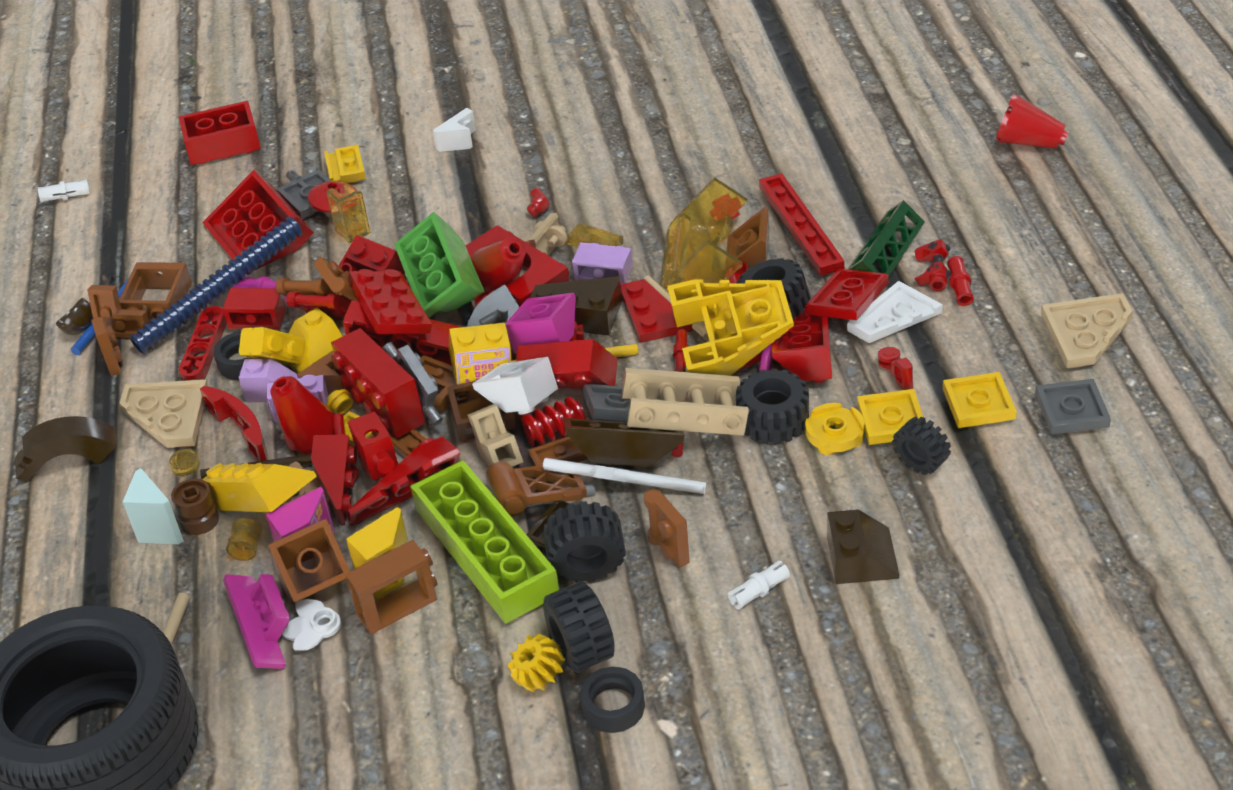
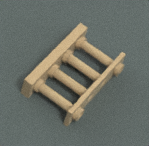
M625 368L622 399H631L627 427L744 436L749 408L736 406L737 386H740L739 376Z

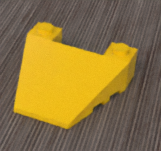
M694 279L667 286L677 327L704 321L709 339L707 343L682 348L688 373L731 376L794 326L781 280H746L745 284L730 283L729 280H720L719 283H704L703 280Z

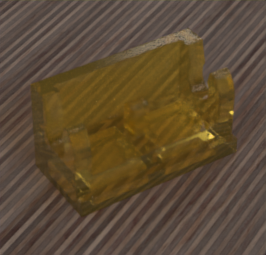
M343 184L345 193H338L333 188L326 192L335 231L350 244L356 235L364 237L370 234L371 231L362 192H357L352 186Z

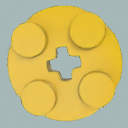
M842 403L822 404L811 411V416L806 419V437L813 446L818 448L819 453L823 455L847 451L859 447L863 443L865 431L864 418L857 409L851 406L849 410L842 408ZM835 425L839 429H831L830 426Z

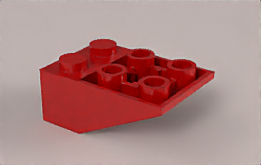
M359 235L355 236L339 264L343 273L346 270L349 272L361 269L371 271L393 269L401 272L402 275L405 273L396 250Z

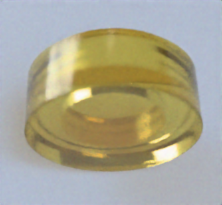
M192 449L178 450L169 459L171 470L177 476L191 475L200 467L198 455Z

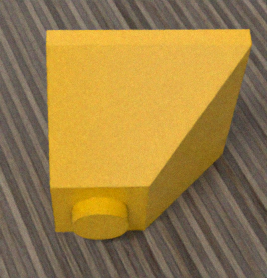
M318 307L294 321L288 334L304 338L303 359L300 365L289 364L288 366L295 372L300 373L333 351L331 342L343 337L334 321Z

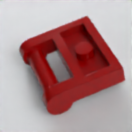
M290 291L286 297L287 305L290 308H300L307 314L318 307L327 316L336 320H344L351 303L342 295H337L336 293H329L326 296L303 295L300 292Z

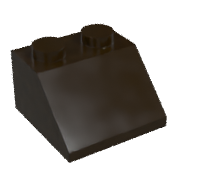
M859 509L827 512V540L836 584L899 579L900 574L889 527Z

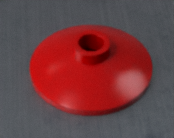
M328 181L313 187L308 194V201L318 211L339 213L349 210L357 203L358 192L355 187L348 183Z

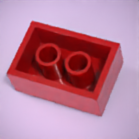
M248 100L178 116L191 165L204 164L211 160L225 159L232 155L251 153L254 150L261 149Z

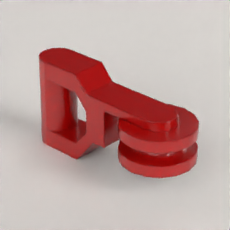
M895 347L880 349L878 351L879 366L887 369L894 376L897 385L902 390L913 389L912 363L906 357L901 359L900 350Z

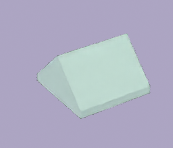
M141 468L135 471L122 503L138 543L180 544L184 542L169 500Z

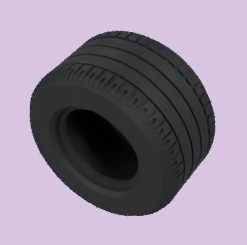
M79 606L58 610L34 619L9 634L0 642V790H170L179 781V778L182 777L186 767L189 765L196 747L198 713L174 649L165 634L153 622L140 614L123 608ZM105 702L127 705L115 720L89 737L62 745H45L55 727L79 709Z

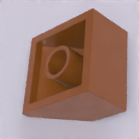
M327 519L321 520L268 545L276 574L290 603H295L346 579L345 574L350 572Z

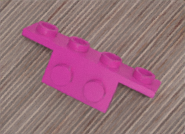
M226 574L223 582L254 667L284 669L286 663L278 640L283 630L288 626L289 612L285 609L281 592L277 588L273 575L261 574L257 583H255L253 576Z

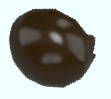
M84 298L79 299L56 322L58 328L68 335H78L86 331L92 324L91 320L93 319L90 302Z

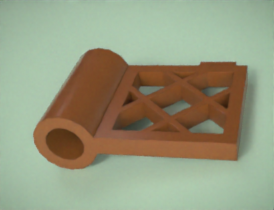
M496 462L486 471L485 477L492 495L510 516L519 515L525 510L527 505L561 500L566 502L581 500L583 497H587V488L580 475L567 473L563 476L559 474L562 472L544 470L543 465L513 469L507 462ZM546 481H550V482H554L555 484L552 485V484L545 483V482H546ZM535 490L543 491V492L533 493Z

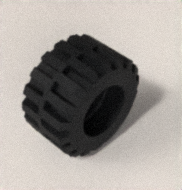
M769 259L765 262L757 263L755 266L748 268L747 272L742 273L736 283L745 284L746 280H781L792 319L802 314L805 305L811 300L802 267L791 259Z
M771 369V371L759 370V373H751L748 375V379H743L740 382V386H737L736 406L749 408L744 435L750 436V439L753 441L761 440L763 444H768L769 442L781 444V441H792L793 436L799 437L802 434V430H805L806 419L809 418V389L806 387L805 381L799 380V376L795 373L789 374L787 370L777 371V369Z
M587 501L576 505L572 503L568 504L565 509L560 508L556 510V515H550L547 519L548 523L544 525L543 534L546 557L556 569L557 577L563 576V580H575V583L580 581L594 582L595 579L608 577V573H614L618 570L617 566L622 565L624 562L623 557L626 556L621 522L618 514L615 511H611V508L607 505L601 507L600 503L593 502L592 504H587Z
M580 581L544 597L543 610L550 635L559 645V648L562 650L561 653L566 659L564 662L572 671L578 673L614 657L615 643L609 620L598 597L586 583Z

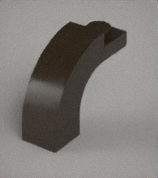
M81 416L55 418L33 427L22 436L23 450L17 453L14 460L16 479L27 483L47 461L61 455H79L100 464L117 446L115 427L97 419Z

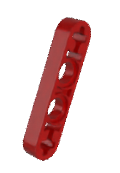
M211 306L200 314L179 366V374L182 381L205 380L214 358V347L221 340L227 324L221 307ZM213 334L211 337L201 338L205 335ZM206 352L204 355L194 357L195 354Z

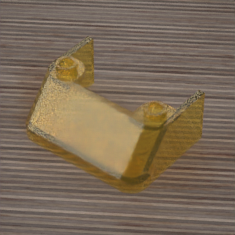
M714 177L672 220L667 229L660 286L668 290L667 286L694 279L703 280L704 283H719L720 280H727L742 266V261L718 247L717 243L721 239H726L732 229L730 226L731 217L747 203L746 197Z

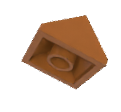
M766 207L762 208L729 235L725 269L734 265L738 260L746 262L748 268L755 266L757 263L767 261L769 214Z

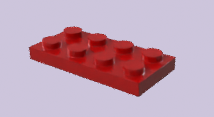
M368 269L349 271L348 282L376 334L431 333L432 323L401 272L393 269L385 271H371Z

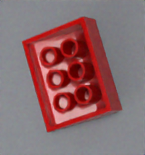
M255 170L202 222L231 259L235 260L236 255L241 256L243 250L247 251L248 246H254V242L256 240L260 241V237L266 236L268 231L272 232L273 227H279V223L285 222V218H293L299 224L302 236H296L294 242L289 241V246H283L284 249L277 251L275 256L271 255L269 261L264 260L265 264L262 266L258 265V269L297 251L314 233L279 192Z

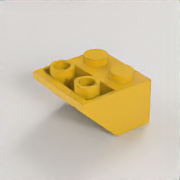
M398 507L346 539L354 569L408 542L402 512ZM405 577L372 593L373 597L377 601L402 586Z

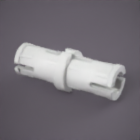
M87 179L68 183L60 181L57 185L38 187V194L42 203L61 198L69 200L68 197L90 194Z
M778 560L764 571L751 574L745 583L728 592L729 601L732 605L738 602L735 608L739 610L757 597L766 596L772 587L790 577L787 566Z

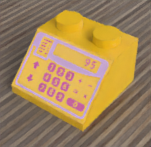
M505 323L449 329L448 349L456 385L479 380L500 364L511 362L510 343Z

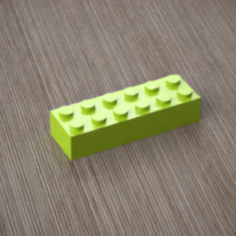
M464 460L411 485L414 504L418 514L505 624L542 605L546 595L559 590L556 569Z

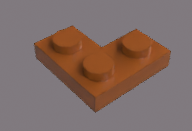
M91 285L87 289L93 319L102 317L106 326L111 325L116 337L130 338L131 334H137L139 328L144 329V324H149L147 311L121 309L117 286Z
M102 317L92 319L93 328L110 375L120 374L121 369L118 362H122L123 358L119 346H116L118 341L114 330H112L111 325L106 326Z

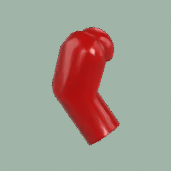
M539 188L533 189L530 193V197L533 200L527 206V211L533 217H537L540 212L544 213L549 208V200Z

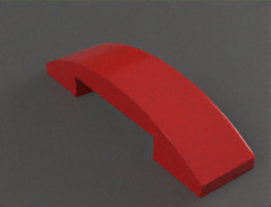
M208 386L201 387L200 391L206 409L219 422L230 417L243 430L242 433L248 452L257 461L268 460L267 448L259 422L250 408L228 392Z

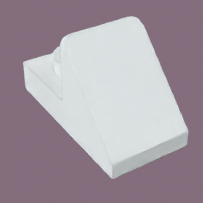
M465 108L433 130L437 151L463 150L473 147L471 134L476 131L472 110Z

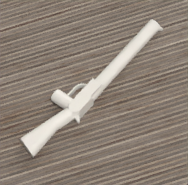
M545 458L543 462V469L549 471L705 494L706 482Z

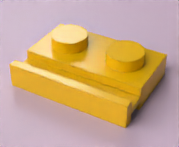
M358 144L337 148L333 153L324 151L331 181L356 183L366 179Z

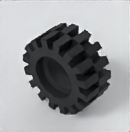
M913 417L894 434V439L892 440V445L896 446L894 452L900 453L898 458L901 462L903 460L907 462L905 465L907 468L914 467V472L919 473L921 471L922 475L932 474L949 458L951 444L950 442H945L948 437L946 434L941 435L940 431L942 429L939 426L933 427V421L929 420L926 423L924 417L919 419Z

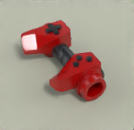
M942 239L915 249V258L918 262L932 261V264L922 275L914 278L919 286L929 284L930 288L937 292L946 288L948 278L951 275V272L943 264L951 248Z

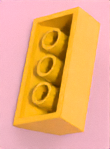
M219 463L207 470L206 474L208 476L202 480L206 481L209 485L213 501L219 511L273 512L317 476L314 471L277 464L231 463L229 465H222V463Z

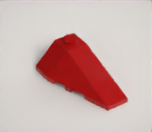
M804 308V312L793 319L794 326L772 343V358L793 374L798 375L801 380L821 383L827 379H833L828 317L808 315Z

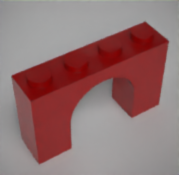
M498 225L465 245L471 258L480 247L508 237L517 238L524 244L526 254L522 269L527 272L506 285L519 307L526 299H530L535 285L569 281V270L563 263H559L545 252H541L528 242L521 240L510 231Z

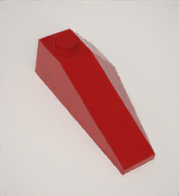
M443 436L422 441L417 448L394 467L393 471L383 477L348 510L350 526L412 498L411 485L459 462L460 452L458 448Z

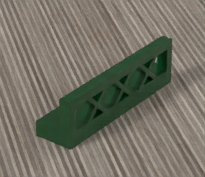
M904 200L886 212L848 270L879 273L872 266L874 262H878L881 265L882 273L888 274L889 277L925 221ZM905 215L913 222V227L907 226ZM895 231L901 232L903 242H897ZM884 247L891 248L893 258L886 257Z

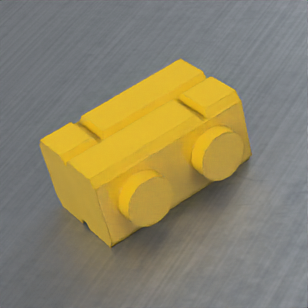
M264 327L243 328L240 337L239 354L240 356L253 359H273L281 365H300L303 359L305 340L303 337Z

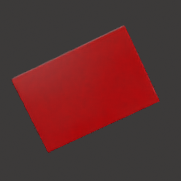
M838 269L805 305L806 314L857 321L888 285V274Z

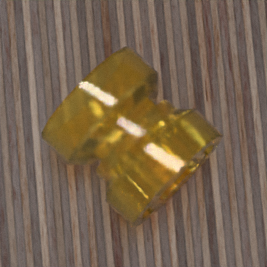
M240 518L234 521L230 532L231 537L228 539L226 547L227 553L236 560L248 561L256 556L257 542L260 540L262 533L261 525L248 518Z

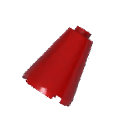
M1013 93L995 141L1057 149L1058 144L1064 145L1069 131L1064 130L1066 125L1021 96Z
M514 237L505 238L480 247L472 255L471 260L484 293L488 294L489 291L496 290L503 285H508L520 277L526 249L519 239Z
M292 376L280 377L273 383L270 394L286 445L292 452L295 450L300 451L301 454L312 453L314 435H332L334 432L332 416L335 413Z

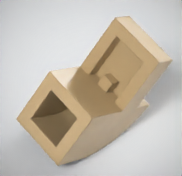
M493 404L468 414L476 438L474 443L488 468L496 462H507L512 467L523 463L515 436L506 432L497 405Z

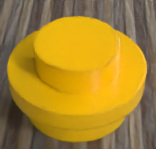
M336 390L327 398L326 406L335 414H345L352 407L353 399L348 390Z

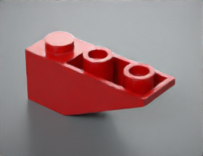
M314 435L311 462L317 476L316 478L324 490L340 524L346 525V515L352 507L349 488H354L355 478L351 466L357 462L356 446L351 445L349 435Z

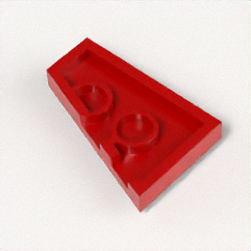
M645 279L621 284L622 299L640 343L674 336L680 329L692 332V324L677 327L672 304Z

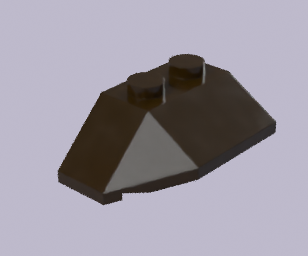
M563 418L566 434L586 457L598 466L612 467L613 465H625L630 469H641L643 466L652 467L681 444L685 437L683 431L627 427V422Z

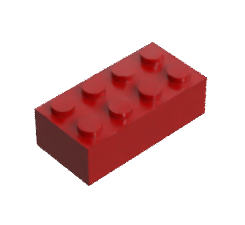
M361 328L331 342L334 351L331 358L336 368L339 369L343 389L351 393L357 404L361 403L364 406L367 414L375 411L386 430L395 438L426 423L414 378Z

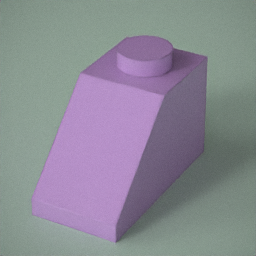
M244 359L239 381L246 402H268L267 383H272L284 376H292L298 379L297 374L273 359Z

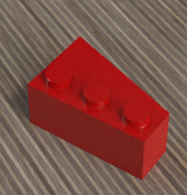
M594 339L522 345L517 348L516 362L548 357L558 388L583 389L584 384L615 386L618 359Z

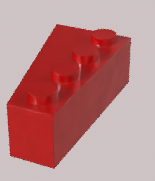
M353 300L343 320L346 335L361 328L382 349L390 342L393 343L397 351L409 345L413 353H417L420 358L425 355L451 366L448 349L449 329L462 328L461 326L429 319L432 323L430 334H376L361 304Z

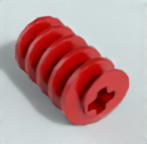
M567 397L564 400V404L561 401H556L553 407L551 405L544 406L543 412L540 409H535L532 416L529 413L523 414L522 426L531 446L534 447V440L536 439L541 445H544V436L546 435L552 442L555 441V432L557 431L563 438L566 437L563 418L586 419L583 408L578 400Z

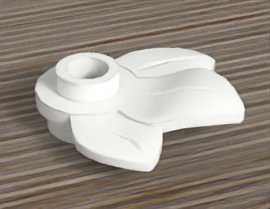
M301 599L295 602L298 617L289 621L287 628L283 630L281 635L287 640L294 641V650H309L317 646L323 638L334 635L340 629L341 620L335 611L324 607L321 601Z

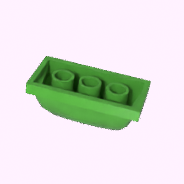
M435 212L431 213L394 244L410 287L428 318L435 313H447L457 310L484 293L463 240Z

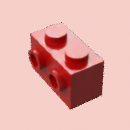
M230 288L222 309L228 329L256 327L280 329L287 306L284 295L278 293L276 288Z

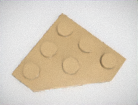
M1124 293L1044 304L1041 306V315L1066 368L1094 365L1130 322L1133 312Z
M207 380L125 384L119 404L127 416L165 447L195 446L205 406L200 388L208 386Z

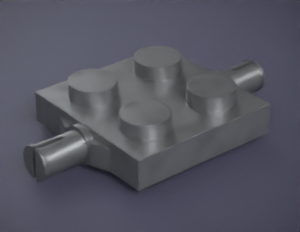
M294 170L288 171L286 177L290 182L277 188L279 194L302 219L319 212L309 204L308 194L316 185L331 180L320 170L299 176ZM323 212L327 217H331L330 214L332 216L335 214Z
M392 342L386 344L383 350L414 378L424 419L428 417L433 426L441 423L443 418L434 407L438 386L435 379L428 375L423 368L420 356L417 353H413L409 345L397 351Z

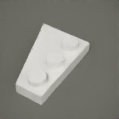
M898 281L872 302L857 321L850 320L847 324V331L867 343H871L941 314L943 305Z

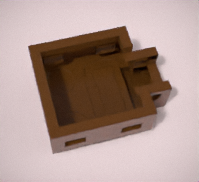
M476 381L447 387L459 441L475 438L468 414L493 405L491 401L474 390L472 384ZM498 407L506 431L516 429L515 423L522 422V415L518 411L506 413Z

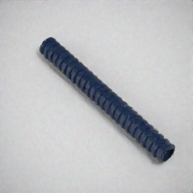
M285 218V222H280L279 227H273L272 232L268 231L266 236H261L260 241L256 240L254 242V246L250 245L247 247V251L243 250L241 256L236 255L235 260L231 259L228 261L229 265L224 264L222 270L218 269L215 271V275L211 274L209 276V280L204 279L202 285L198 284L196 289L189 291V295L184 294L183 299L179 298L176 300L177 304H171L170 309L166 308L163 310V314L159 313L157 315V319L153 318L150 320V324H144V329L139 328L136 335L134 333L131 334L130 340L139 352L143 354L148 353V348L153 349L155 343H161V339H166L168 333L173 334L175 328L179 329L181 327V323L186 324L188 318H194V314H199L201 308L206 309L207 304L214 302V298L219 299L220 294L227 293L226 289L230 290V288H233V284L237 285L239 279L244 280L246 274H252V270H257L258 265L262 266L265 264L264 260L269 261L271 255L275 256L277 251L284 249L283 246H289V241L294 242L296 236H302L299 224L293 218Z

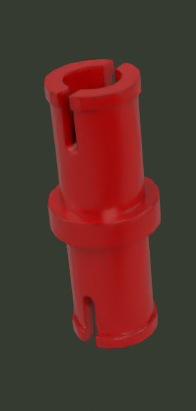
M954 256L947 261V266L951 272L949 283L951 288L954 289L957 304L967 306L974 301L970 287L971 276L966 272L964 259L960 256Z

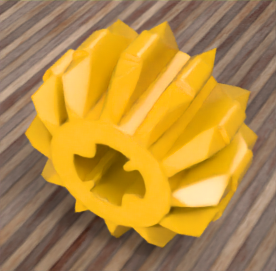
M540 633L535 637L528 635L523 644L517 642L518 649L510 653L512 660L508 663L507 667L510 669V676L513 677V680L519 686L522 685L525 689L532 692L537 689L545 691L549 682L555 683L554 677L556 674L563 672L561 664L566 659L563 657L559 645L553 639H549Z

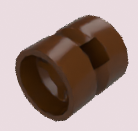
M188 479L179 483L173 489L171 500L177 511L182 529L190 535H201L213 530L218 524L219 513L207 482L201 479Z

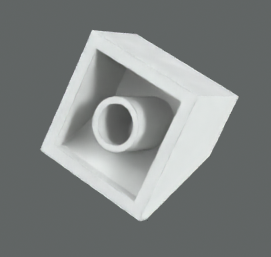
M548 357L500 364L472 384L474 390L497 405L504 412L518 411L520 415L534 411L537 404L547 401L549 395L558 389Z

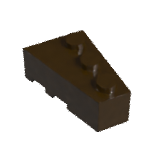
M620 276L535 285L530 298L574 293L576 297L574 321H576L577 325H583L584 333L610 336L623 301Z

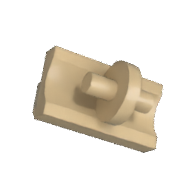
M550 213L544 221H540L534 226V234L526 236L523 241L528 242L531 246L541 252H545L549 256L555 247H562L567 242L568 237L565 227L560 226L558 223L557 213Z

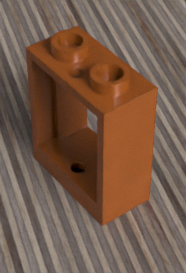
M136 262L119 299L121 309L147 311L149 323L151 319H157L159 313L163 314L164 309H170L171 304H177L176 300L179 298L183 299V295L188 293L192 281L186 263ZM146 289H170L166 301L141 300Z
M414 540L345 574L356 615L370 635L437 600L434 587L438 583L433 572L430 570V566L433 565L432 558L425 548L420 549ZM416 571L418 580L376 602L374 601L372 593Z

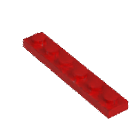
M783 173L759 179V188L818 274L822 276L836 272L838 269H845L844 259Z

